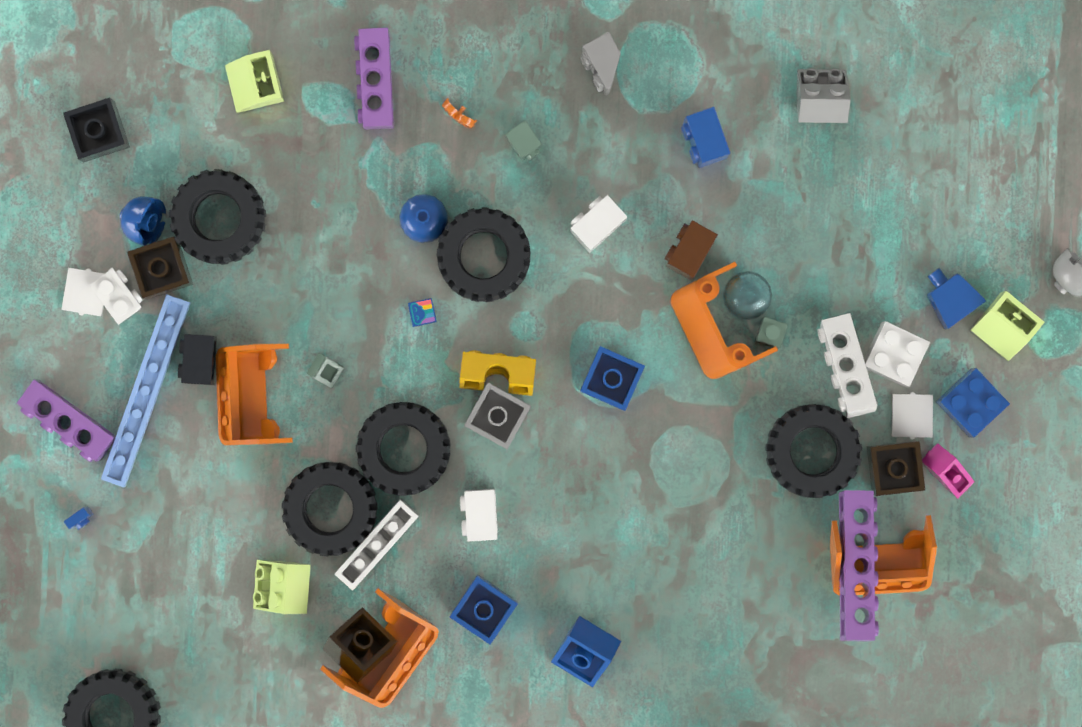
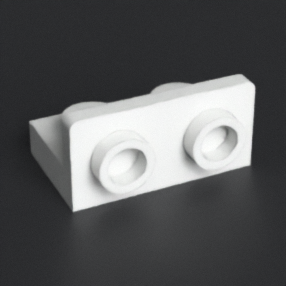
M111 268L89 286L117 324L120 325L143 308L140 305L143 299L135 289L132 291L128 289L125 284L128 279L120 269L115 271L114 268Z

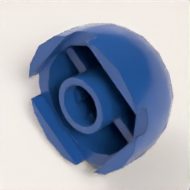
M427 194L415 195L408 199L403 205L399 216L400 226L405 235L413 241L420 243H429L440 238L448 223V213L443 203L435 196Z
M139 196L130 200L120 212V224L123 234L132 242L143 246L156 242L165 226V222H161L162 213L166 214L164 203L160 199L147 196Z

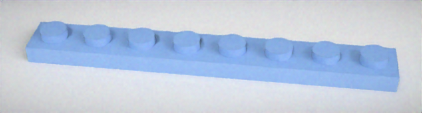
M166 294L101 480L126 487L188 313L190 302Z

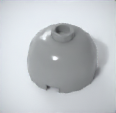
M1067 248L1054 263L1053 275L1056 279L1054 285L1062 294L1068 292L1073 296L1082 297V259Z

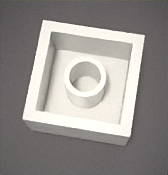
M608 195L604 198L601 196L597 197L589 205L590 211L586 215L581 212L571 221L570 233L589 254L627 219V216Z
M881 322L864 358L866 369L903 387H910L930 342L891 323Z
M495 488L466 490L464 492L465 495L460 497L461 511H466V520H462V536H467V541L497 540Z

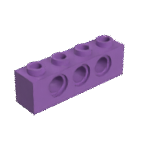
M358 29L359 36H354L355 51L360 53V60L355 62L356 75H361V84L357 85V99H362V109H358V122L363 124L365 130L394 128L389 29ZM370 49L379 51V57L376 60H368L366 58V54ZM372 73L380 75V81L376 85H371L367 82L368 76ZM374 97L380 98L382 101L381 106L378 109L369 108L368 103L370 99Z
M34 379L17 402L22 407L20 411L31 419L36 417L41 421L40 426L50 433L53 431L61 436L59 439L70 448L74 445L80 449L81 452L79 454L89 462L93 460L101 461L114 443L116 436L40 380ZM45 401L51 404V411L47 415L41 411V405ZM65 415L71 419V425L68 429H64L60 423ZM84 430L89 431L91 434V440L87 444L83 443L80 439V434Z

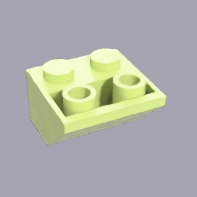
M270 50L246 55L225 65L236 113L284 102L273 54Z
M1004 291L997 296L970 331L1009 361L1032 339L1045 322L1010 293Z
M257 560L253 609L281 614H307L310 564Z

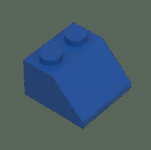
M579 616L554 655L551 663L593 687L611 663L622 641Z

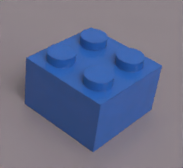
M714 107L685 117L681 131L685 141H690L691 150H689V154L693 164L697 163L698 167L702 168L728 158L730 150Z
M600 346L580 392L626 411L645 366Z
M971 368L936 401L970 438L976 437L1010 405L977 368Z
M477 575L451 613L450 618L491 645L518 605V601L480 575Z

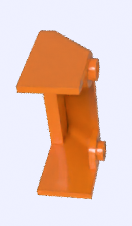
M736 262L726 265L676 290L670 299L672 309L705 376L710 379L721 378L778 351L775 346L753 356L750 348L743 343H736L727 347L706 303L716 298L720 289L716 277L734 269L737 266Z
M251 344L221 347L216 353L218 433L223 445L293 443V438H279L280 428L274 419H267L265 370H271L277 361L275 350L289 349V344Z
M926 515L924 530L910 531L904 536L903 543L874 545L878 549V559L874 561V569L878 572V585L875 586V594L919 592L931 586L937 544L931 515ZM832 521L830 536L832 585L834 593L840 595L842 550L837 521ZM857 559L854 563L855 569L862 573L864 563ZM857 584L855 586V594L864 595L863 586Z
M377 588L375 593L387 602L382 610V618L388 622L385 629L397 640L392 652L358 683L341 667L336 672L322 665L320 670L342 690L379 708H384L394 700L436 641L439 631L436 626L406 604Z

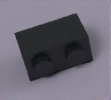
M184 334V339H180L179 353L183 354L182 364L179 363L178 378H181V383L214 385L216 336Z

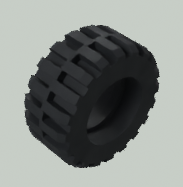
M215 169L214 171H201L197 176L192 175L188 178V182L185 185L181 184L179 186L177 196H173L171 201L173 207L172 210H169V217L172 222L170 224L171 232L175 234V240L183 247L185 252L206 263L224 265L232 261L237 262L244 255H249L254 251L253 247L259 244L262 239V231L265 232L266 210L263 207L264 202L252 184L234 172ZM215 194H222L232 198L237 203L241 213L238 229L233 235L223 240H212L205 237L197 228L195 221L196 211L201 202Z
M489 207L469 209L467 212L455 216V219L446 225L438 241L437 264L443 279L458 295L475 302L487 303L507 297L524 281L530 266V244L525 231L513 217L508 216L501 210L489 209ZM476 233H492L505 244L507 250L505 266L493 277H475L468 273L462 264V246L470 236Z
M410 402L387 404L374 411L365 420L361 430H359L356 444L358 465L361 467L365 478L374 487L383 490L385 493L398 496L418 494L434 485L447 468L451 454V443L447 429L440 418L424 406ZM401 425L417 429L423 435L427 445L424 461L419 467L409 472H399L391 469L381 456L380 447L383 437L390 429Z
M802 405L785 412L774 423V427L768 434V443L765 447V451H767L766 461L771 469V474L783 488L799 496L823 498L836 494L840 489L847 487L851 479H854L857 474V467L861 465L862 461L860 459L862 444L859 442L860 435L858 430H855L852 421L846 418L842 412L826 405ZM808 428H819L826 431L836 444V458L829 469L819 474H807L796 467L791 458V445L794 438L801 431Z
M323 462L305 468L291 480L292 482L286 488L285 497L282 501L283 523L285 522L287 533L294 538V542L299 547L302 546L307 552L316 553L320 556H338L355 549L369 536L376 522L378 505L374 489L370 486L368 479L359 473L360 471L344 463ZM336 486L343 489L349 495L353 504V513L349 523L341 530L325 532L316 528L309 520L307 503L312 493L318 488Z
M116 668L113 670L106 669L85 678L69 693L67 697L68 702L64 704L62 711L65 713V717L62 718V726L93 727L90 720L91 706L99 697L107 694L118 695L128 702L134 714L133 727H158V724L161 723V715H159L158 710L161 707L159 701L155 700L154 696L156 693L154 689L148 688L146 685L148 682L144 678H137L136 673L131 671L123 672L122 669Z

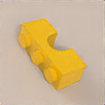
M477 350L463 351L459 388L483 391L486 379L491 375L499 374L508 380L509 394L533 396L536 359H531L529 356L524 355L511 357L503 353H494L492 355L483 354Z

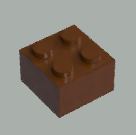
M693 220L689 225L684 223L676 237L680 240L678 245H672L664 258L668 261L665 267L691 281L718 234Z

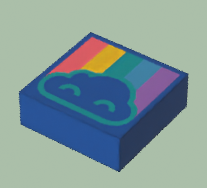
M432 298L408 303L413 327L437 322Z

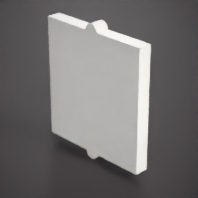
M68 268L61 310L78 312L81 316L84 314L102 316L104 305L89 285L104 275V273L92 272L89 268L86 270Z
M914 392L910 394H892V437H909L911 440L915 439V437H933V395H918Z

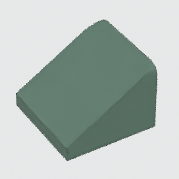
M318 353L307 374L326 386L333 388L344 367Z

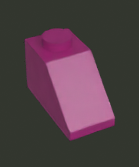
M938 443L922 459V463L929 472L957 499L975 482L957 458Z

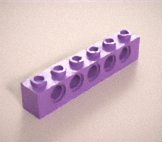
M844 490L839 492V537L842 550L840 567V641H875V636H878L879 624L878 621H875V611L878 610L879 601L878 597L875 596V586L878 585V572L874 569V561L878 559L877 546H874V537L877 536L878 525L877 522H874V512L877 511V498L874 497V491ZM856 510L863 513L864 520L862 523L857 522L854 518ZM856 535H860L864 539L862 548L854 543ZM857 559L864 563L862 573L858 572L854 567ZM857 584L862 585L865 592L862 598L855 594V586ZM857 609L862 610L865 614V619L862 623L858 622L855 618Z

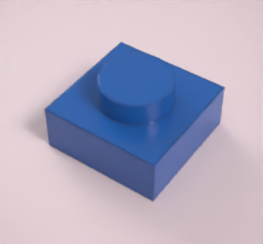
M88 506L83 507L63 522L68 529L76 527L79 530L90 523L88 518L93 515V512Z

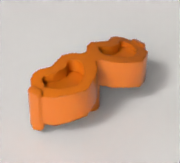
M448 98L441 105L450 117L465 127L471 129L478 121L462 114L466 109L464 106H461L457 111Z

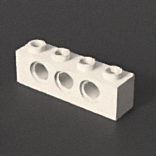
M848 313L822 320L820 329H817L820 342L826 345L827 351L824 352L827 366H832L834 374L831 375L833 388L839 390L840 398H837L840 411L845 412L846 418L875 412L877 403L851 314ZM842 339L846 346L837 348L834 346L833 341ZM842 362H849L853 369L844 371L839 365ZM855 385L859 388L860 392L850 394L846 387Z
M401 499L337 570L335 575L351 590H354L420 515Z

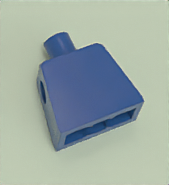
M938 268L927 276L935 286V289L929 292L927 297L944 330L951 328L986 302L958 273L947 279L941 269Z

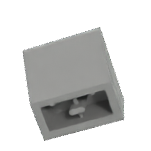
M609 32L583 45L580 58L586 71L591 69L593 73L592 82L598 92L603 91L605 96L610 94L621 54Z
M798 69V122L848 123L850 93L846 70Z

